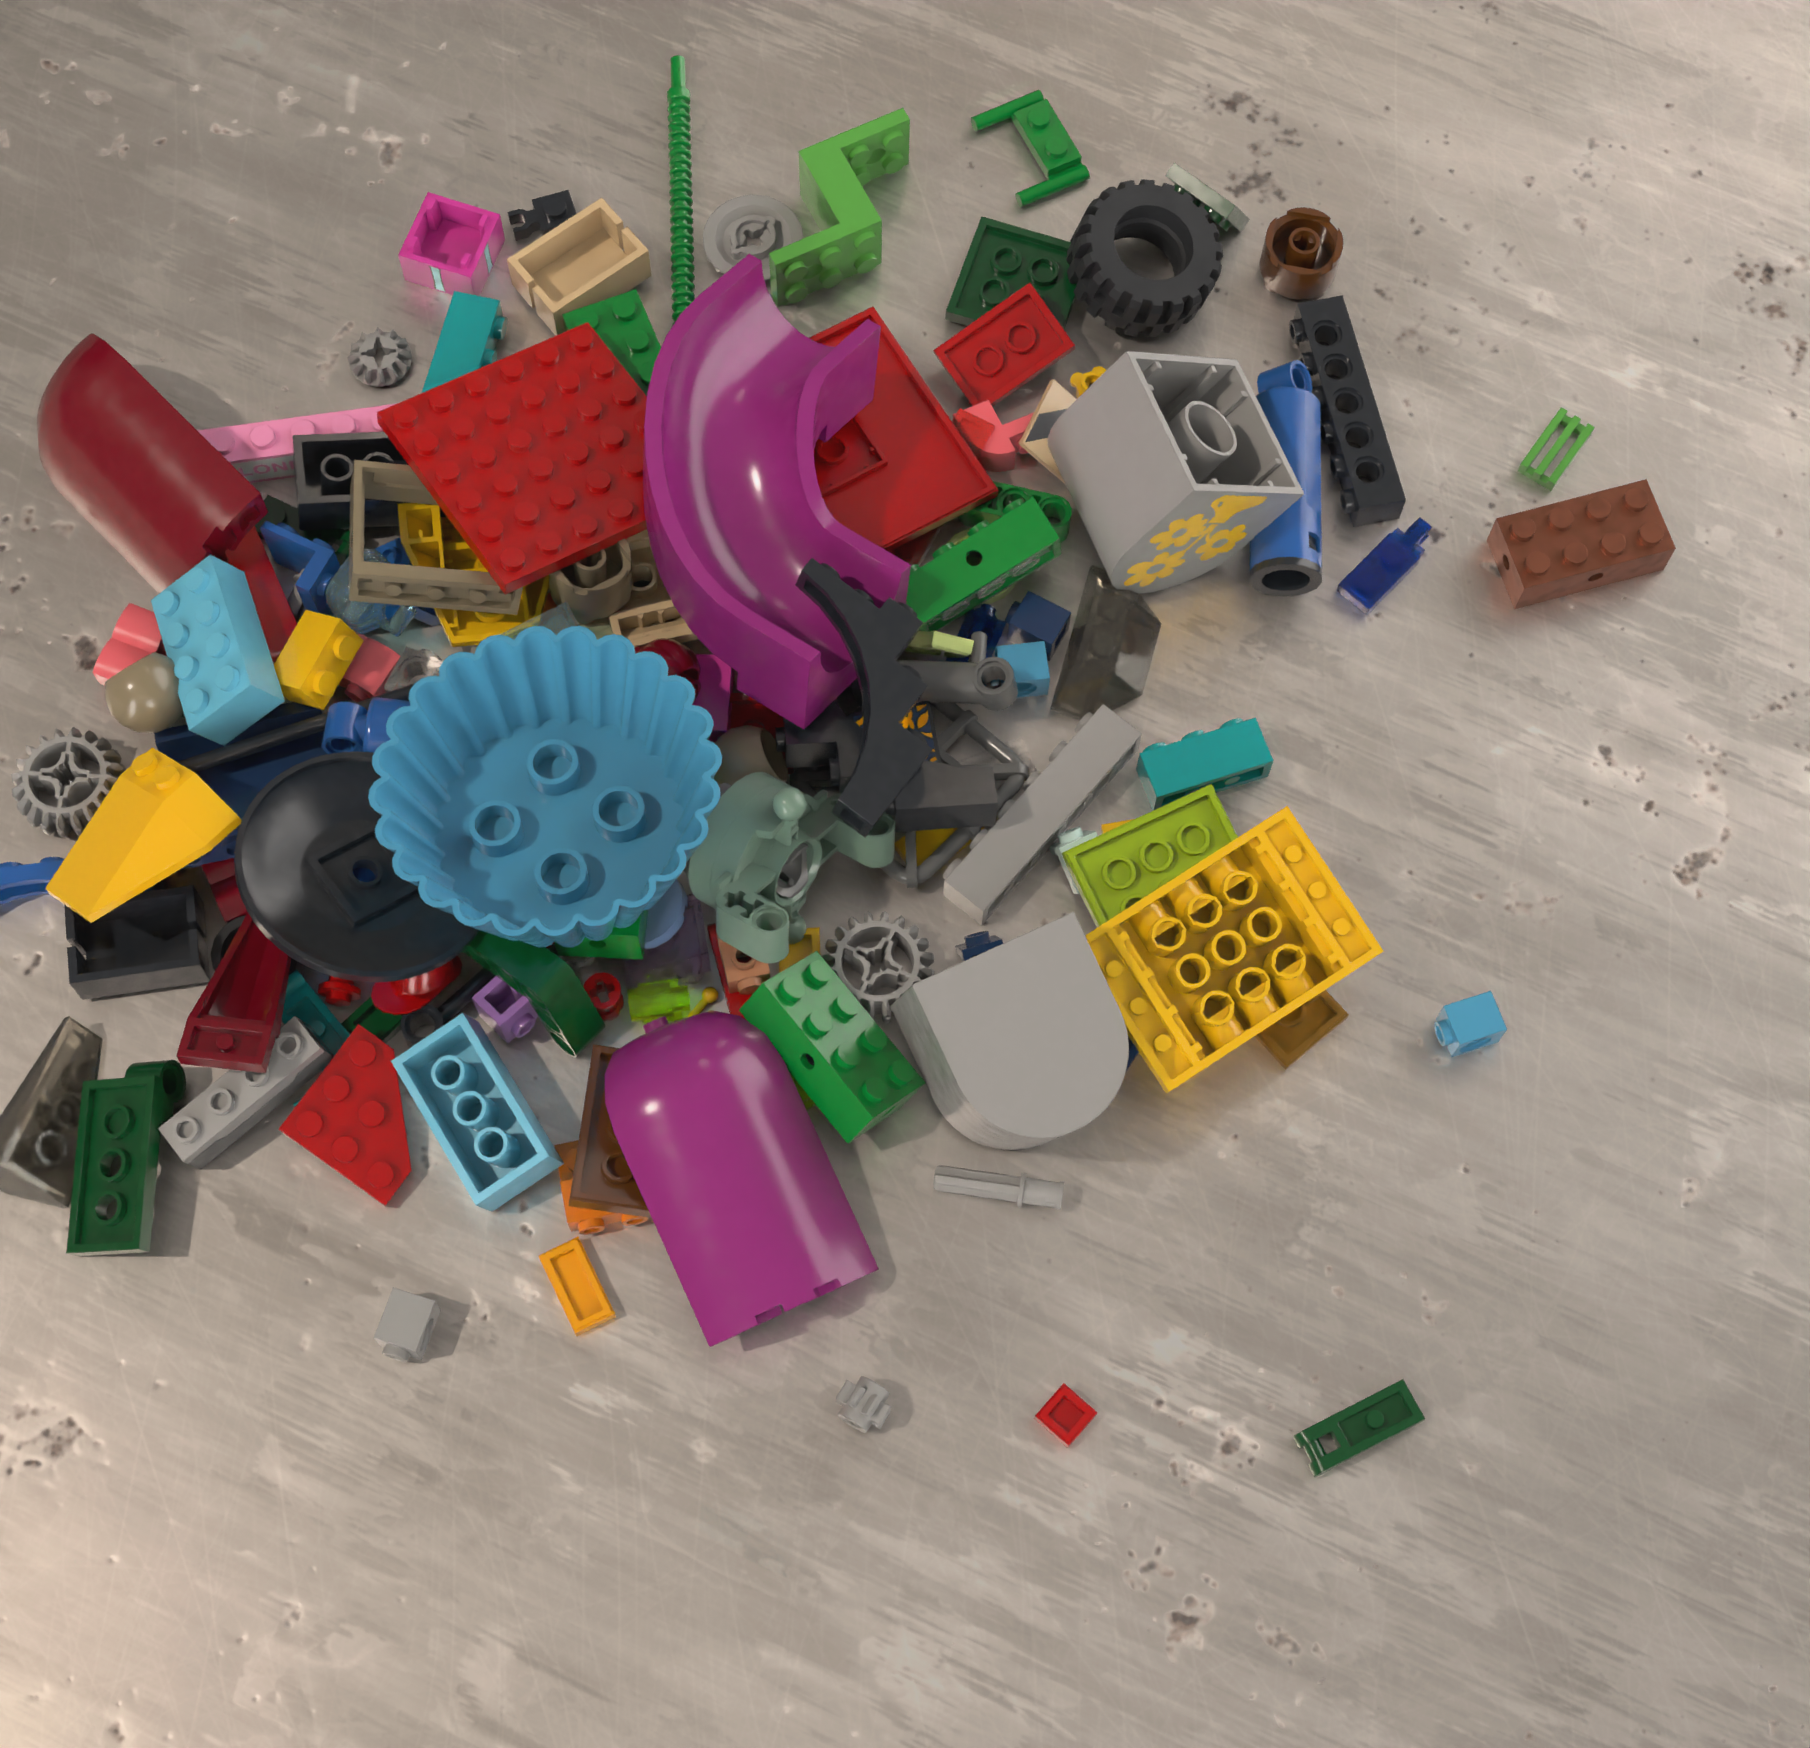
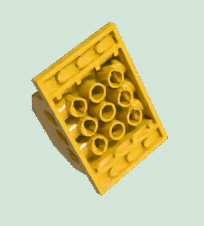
M1288 806L1085 935L1122 1013L1129 1038L1165 1093L1175 1089L1384 952Z

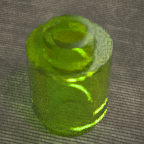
M678 978L638 983L637 988L627 989L632 1023L642 1021V1024L645 1025L666 1016L668 1022L683 1019V1011L691 1010L688 985L680 986Z

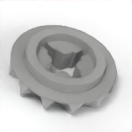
M377 327L374 333L367 335L362 332L360 339L356 343H351L348 361L353 375L359 381L370 386L383 387L398 382L406 375L411 366L412 354L406 338L402 339L394 329L391 332H383ZM378 347H381L385 353L380 368H378V364L373 357L376 355Z

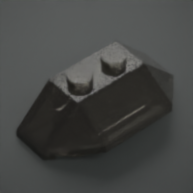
M1094 565L1090 567L1050 707V710L1078 721L1088 712L1094 715L1103 704L1113 711L1139 698L1143 694L1162 624L1140 594L1132 590H1117L1112 585L1106 570Z

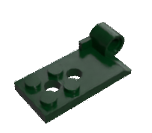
M176 1060L133 1063L126 1070L124 1078L83 1081L66 1254L90 1256L150 1252L161 1134L158 1128L173 1117L174 1103L179 1102L183 1098L186 1090L185 1072L181 1064ZM120 1155L122 1161L120 1170L112 1176L111 1164ZM116 1198L118 1204L117 1211L108 1220L107 1207Z

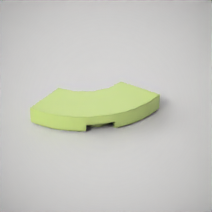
M918 631L915 638L904 651L923 655H941L942 650L945 651L944 657L964 658L971 655L974 640L938 631Z

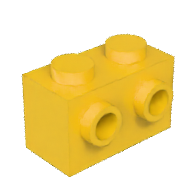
M305 610L274 663L283 696L289 701L324 710L364 640L341 618Z

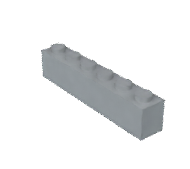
M1104 704L1094 715L1091 712L1084 715L1075 728L1077 734L1069 743L1062 741L1056 746L1049 757L1051 763L1042 773L1036 770L1030 775L1023 785L1024 793L1016 801L1008 800L996 816L997 823L989 831L985 828L982 829L971 842L969 848L972 850L963 860L955 859L944 872L943 895L981 926L1050 850V846L1058 841L1057 836L1074 823L1138 751L1142 733Z

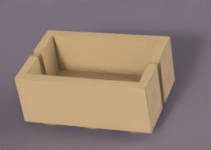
M603 198L592 203L507 259L512 285L532 308L536 306L538 316L555 336L565 332L562 314L626 293L652 276L648 249L628 226L624 228L621 218Z

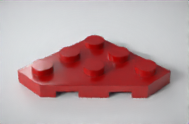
M358 1024L281 1125L279 1131L386 1207L412 1172L398 1074L391 1062L395 1058L393 1048Z

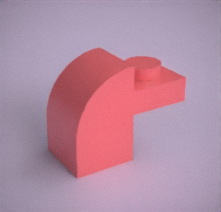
M987 400L954 413L952 422L985 470L1006 472L1015 468V455L1017 452L1020 454L1028 453L1019 445V442L1034 412L1002 425L990 401Z

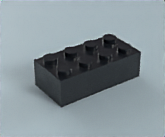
M385 432L293 435V465L299 530L350 528V488L354 460L408 465ZM365 498L364 527L399 526L398 504L409 502ZM440 508L441 517H447Z

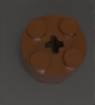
M1299 207L1288 210L1286 215L1278 219L1276 217L1270 223L1260 258V271L1264 279V286L1268 291L1291 299L1316 300L1324 295V292L1334 281L1344 244L1340 229L1338 228L1337 231L1330 222L1331 218L1316 209Z

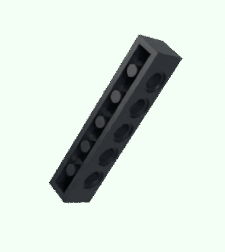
M1343 295L1298 303L1294 319L1289 321V333L1292 342L1299 345L1301 352L1299 361L1309 371L1312 380V393L1320 401L1321 440L1324 445H1329L1331 451L1330 470L1333 478H1339L1341 484L1340 502L1342 510L1345 514H1350L1353 527L1399 519L1406 498ZM1318 342H1326L1329 346L1321 345ZM1327 375H1335L1340 379H1332ZM1340 408L1346 409V410L1350 411L1351 413H1349V414L1342 413V412H1340L1338 409H1340ZM1348 443H1357L1361 448L1352 447ZM1358 477H1367L1372 482H1363Z

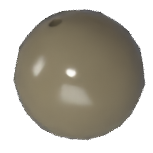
M154 652L123 669L105 682V701L110 713L122 726L138 733H157L171 727L183 716L184 712L178 695L179 678L175 676L173 660Z
M743 725L731 728L718 737L715 744L720 748L722 764L713 778L717 783L733 785L739 779L754 772H766L786 783L788 768H786L784 755L782 752L776 751L775 738L767 729Z

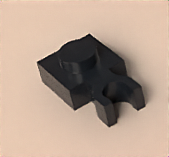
M569 190L532 199L533 210L517 209L507 212L510 225L518 222L524 223L521 227L513 228L516 241L528 238L533 232L541 230L543 236L577 214Z

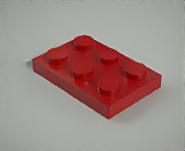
M1028 283L933 351L971 407L987 400L990 401L993 407L1075 350V344L1032 284Z

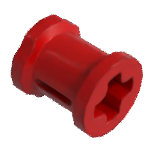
M601 972L590 976L585 981L583 987L603 1021H612L619 1016L620 1011L624 1007L621 985L617 978L609 973ZM606 992L609 1000L601 1003L598 994Z

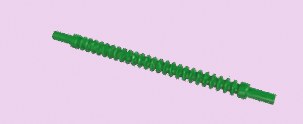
M680 55L673 56L670 59L671 88L667 91V103L669 105L667 108L669 113L668 131L670 132L668 134V140L670 141L668 144L670 150L668 157L670 159L669 168L671 169L669 171V177L671 178L669 181V186L671 187L669 190V195L671 196L669 204L671 205L670 215L672 216L670 218V224L672 225L670 228V233L672 234L670 237V242L672 243L670 251L672 253L671 262L673 263L671 266V271L673 272L671 275L673 282L671 290L674 292L671 296L674 302L672 304V310L674 311L672 314V319L674 320L672 326L679 315L695 300V294L693 293L695 290V285L693 284L695 280L693 274L695 267L692 264L694 262V256L692 255L694 252L692 245L694 242L692 236L694 229L691 226L693 224L691 216L693 214L691 207L693 205L691 198L693 191L691 189L692 180L690 179L692 177V171L690 170L692 167V162L690 161L692 158V153L690 152L692 145L689 142L691 140V134L689 133L691 131V125L689 124L691 121V116L689 115L691 111L689 106L690 91L686 88L685 58Z

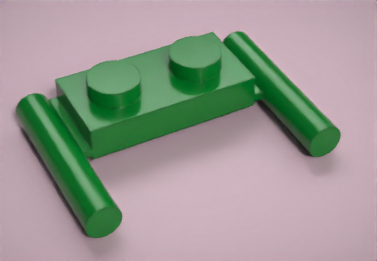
M1039 89L971 117V124L976 132L1011 118L1045 177L1048 179L1015 194L1017 203L1021 208L1090 179L1087 167L1081 162V154L1047 99L1044 100L1043 94Z

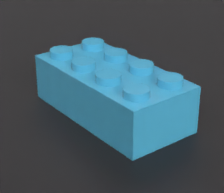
M209 555L151 599L167 657L173 660L175 665L174 673L179 678L178 695L189 731L224 746L285 701L243 571Z
M461 1013L391 1061L476 1206L493 1212L564 1164L482 1026L468 1015Z

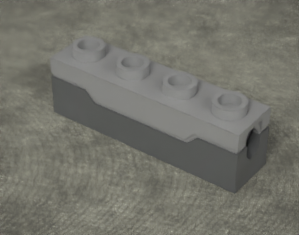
M294 1016L280 1028L279 1038L275 1039L266 1073L230 1069L158 1129L183 1162L198 1169H203L323 1070L334 1055L309 1024Z

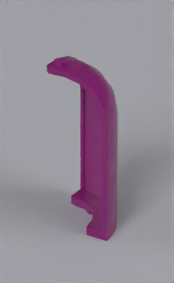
M713 1010L671 1023L664 1016L643 1026L645 1034L633 1039L613 1052L605 1072V1104L614 1134L709 1347L783 1314L780 1305H782L784 1312L789 1311L879 1270L788 1068L764 1032L741 1016Z

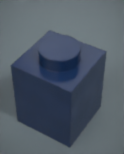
M1028 590L1022 602L1015 601L1006 615L1005 623L1009 624L1007 640L1014 644L1045 641L1047 660L1050 661L1069 630L1071 612Z

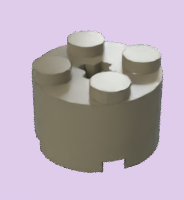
M624 538L606 549H602L593 555L549 574V590L555 604L581 624H588L595 619L608 617L627 604L631 599L632 560L630 546Z

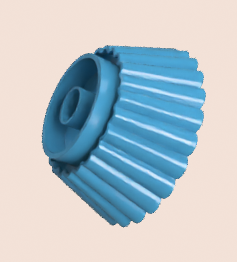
M532 626L521 631L515 640L505 635L489 636L480 642L475 654L457 652L449 655L439 668V676L424 677L414 683L409 692L410 706L401 707L389 716L386 723V732L391 740L382 743L372 756V766L375 772L381 776V778L373 783L368 794L370 806L382 815L375 827L376 838L382 846L395 853L392 858V867L395 874L401 879L418 886L420 897L426 904L453 914L464 925L508 940H520L536 947H546L554 941L564 947H574L579 945L585 937L594 941L603 940L611 934L613 926L617 928L629 927L637 920L643 910L652 908L680 876L686 866V862L707 837L709 830L707 819L721 797L720 787L713 778L722 764V754L720 748L714 742L708 740L714 726L712 716L701 706L692 705L695 699V689L691 682L681 676H667L668 665L661 655L650 651L635 654L634 645L622 635H606L597 640L591 630L582 626H570L561 630L557 635L551 629L544 626Z

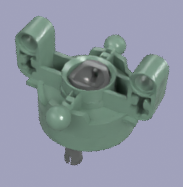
M754 772L739 779L733 785L717 783L720 787L721 797L707 819L709 828L707 837L686 862L683 871L689 879L693 895L701 902L716 909V932L721 940L757 961L776 963L786 958L789 953V944L798 943L804 938L807 926L804 918L799 915V910L806 902V891L814 881L820 865L836 851H839L871 868L887 866L894 859L895 821L892 816L885 812L866 838H864L831 812L842 793L834 794L827 798L828 792L822 789L812 797L766 772Z

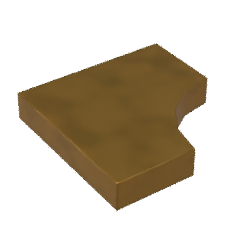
M1324 990L1255 1035V1037L1286 1070L1346 1020L1349 1014Z

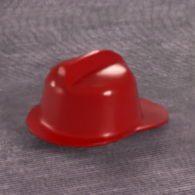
M456 956L441 967L413 978L391 982H376L371 993L374 1006L384 1013L393 1015L408 1014L421 1009L461 974L462 962Z

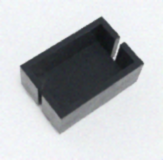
M194 885L142 892L92 923L64 905L66 939L72 946L67 947L69 984L82 1000L210 981L208 947L203 939L207 938L204 902Z

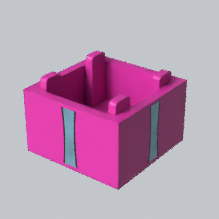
M428 192L398 254L405 281L450 295L457 291L480 296L505 242L501 216L498 213Z

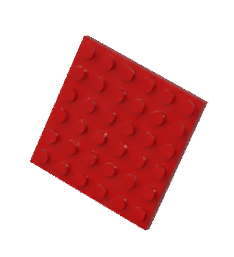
M588 322L377 412V423L505 595L593 555L602 549H606L624 538L627 539L647 530L643 493L644 423L647 396Z

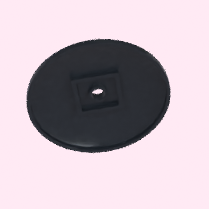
M359 751L339 752L308 759L280 773L256 795L245 812L238 830L234 851L236 883L246 910L256 926L275 946L301 964L326 975L358 982H391L409 979L439 968L455 958L467 948L480 930L464 925L453 914L426 904L420 897L418 886L401 879L395 874L392 867V858L395 853L382 846L375 835L377 821L382 815L370 806L368 799L369 789L375 781L381 778L372 766V756L374 753ZM359 868L369 869L375 874L376 879L370 882L360 881L354 876L353 871Z

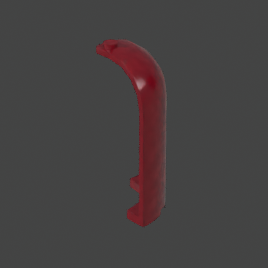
M91 333L80 341L65 357L50 379L41 398L37 413L40 461L58 492L158 593H161L209 555L221 560L226 549L235 551L244 536L268 513L261 493L105 340Z

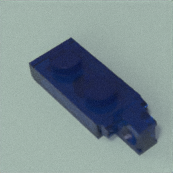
M1419 517L1405 533L1399 528L1394 530L1393 533H1389L1338 584L1336 591L1365 615H1369L1418 565L1421 556L1425 553V549L1420 545L1429 537L1428 532L1432 529V526Z

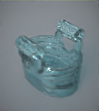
M364 549V561L391 564L376 549ZM349 557L340 566L325 590L326 602L328 607L331 608V612L335 617L341 618L357 634L370 632L380 626L391 634L400 637L417 613L413 606L400 605L393 617L388 621L385 615L388 604L349 601Z

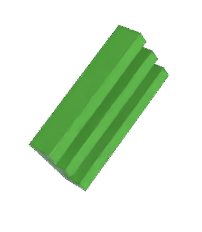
M1562 407L1518 468V472L1549 491L1553 490L1595 428L1589 423L1586 427L1580 424L1581 419L1575 415L1573 418H1570L1566 415L1568 411ZM1560 424L1566 427L1537 469L1531 467ZM1573 432L1576 433L1579 437L1550 478L1544 475V472Z

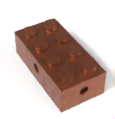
M1647 479L1496 518L1487 538V543L1514 610L1664 570L1676 549Z

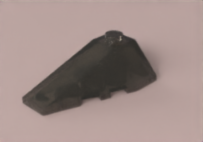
M70 1016L63 1019L0 1116V1190L9 1195L63 1209L69 1207L72 1198L83 1081L98 1079L103 1041L101 1037Z

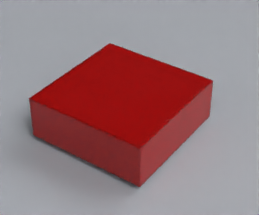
M1063 1383L1039 1410L1034 1419L1068 1448L1095 1418L1098 1412Z

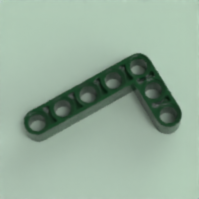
M480 930L474 940L462 951L526 997L549 1035L570 1056L576 1058L606 1027L575 972L564 960L546 947H536L520 940H508Z

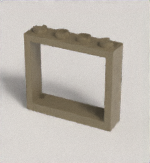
M354 460L350 488L349 601L517 615L523 587L505 595L488 572L364 561L365 498L431 505L438 504L409 465Z

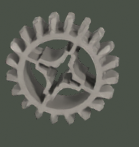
M72 727L68 736H65L61 730L56 728L54 739L48 740L47 737L40 735L39 742L41 745L38 748L26 745V752L29 758L16 759V765L21 771L11 774L12 781L16 786L11 790L12 796L18 801L17 809L21 815L27 816V821L31 826L35 828L41 826L42 831L49 836L57 830L60 837L66 839L71 829H74L78 836L81 835L85 826H87L126 768L123 764H120L122 759L117 750L111 749L112 746L107 739L101 738L98 740L96 734L90 730L82 736L79 729ZM84 758L97 763L100 766V774H92L90 770H84L81 759ZM39 791H47L49 795H55L58 806L52 807L42 803Z
M867 911L864 914V923L862 924L852 916L848 919L850 931L837 926L835 929L837 940L828 939L826 941L825 949L829 953L822 955V957L870 1016L874 1019V1014H882L883 1022L888 1024L891 1022V1012H893L890 1006L911 985L934 975V970L928 967L934 963L933 953L925 952L929 947L927 938L916 939L919 933V928L916 925L904 930L905 918L902 915L893 924L889 923V914L886 911L881 913L880 921H873L872 914ZM869 941H880L873 948L859 946ZM896 946L909 958L913 969L911 974L903 971V966L893 960ZM885 956L884 971L880 968V973L874 972L870 979V965L872 964L875 967V963H881ZM844 962L851 964L852 969L861 974L859 990L854 988L846 979L842 970ZM883 987H890L896 990L886 995H874L877 990Z

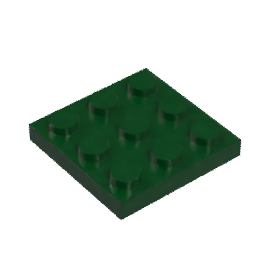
M981 216L947 306L945 319L968 326L1025 285L1031 283L1062 328L1065 329L1076 299L1073 291L1077 284L1069 282L1067 274L1070 265L1067 263L1066 258L1071 242Z

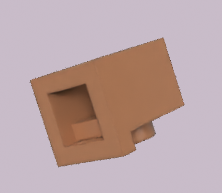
M717 935L729 993L739 991L741 995L753 994L763 982L771 978L768 963L757 961L754 958L748 963L738 962L737 958L749 955L727 944Z

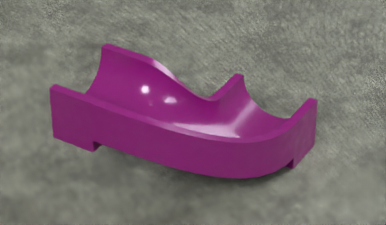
M748 254L698 295L679 315L666 335L654 363L647 392L644 423V513L649 542L659 575L673 605L690 630L715 656L738 672V690L800 728L805 729L857 678L853 661L838 631L820 607L795 585L801 570L811 558L820 564H828L838 572L843 582L853 589H860L872 598L874 605L880 609L889 597L897 603L902 602L906 604L911 565L846 528L832 516L822 498L814 464L813 451L817 439L824 442L828 441L873 400L881 326L867 319L836 347L826 346L809 339L794 328L778 310L765 284L762 260Z

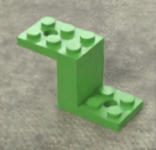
M904 108L798 151L800 196L820 232L769 253L771 296L777 307L787 303H797L810 293L822 288H832L843 279L857 273L864 274L870 272L882 263V220L862 186L876 177L886 173H895L902 169L903 166L909 164L910 118Z

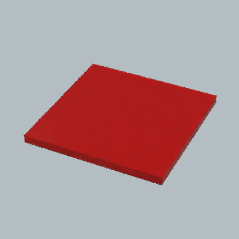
M872 306L809 337V339L817 343L836 347L867 319L881 326L873 400L828 441L824 442L817 439L813 452L820 492L832 516L846 528L890 552L997 497L998 488L878 312Z

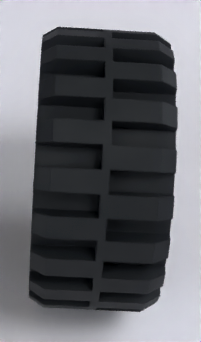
M1141 179L1139 185H1135L1134 180L1120 182L1117 189L1116 187L1107 188L1101 192L1099 198L1093 199L1070 240L1071 244L1067 250L1066 261L1070 265L1067 270L1069 282L1077 284L1073 292L1080 303L1084 301L1087 303L1088 308L1086 311L1094 318L1097 316L1101 317L1106 321L1104 325L1112 330L1119 327L1125 329L1124 334L1135 337L1139 332H1144L1145 337H1157L1162 330L1167 334L1178 330L1182 324H1187L1195 317L1220 276L1223 246L1220 242H1216L1220 234L1215 223L1209 224L1208 218L1210 215L1201 205L1198 208L1193 203L1194 198L1188 193L1184 192L1182 195L1174 191L1175 186L1163 183L1162 186L1155 185V180ZM1122 238H1138L1154 244L1169 259L1174 277L1154 280L1134 273L1120 259L1114 241Z

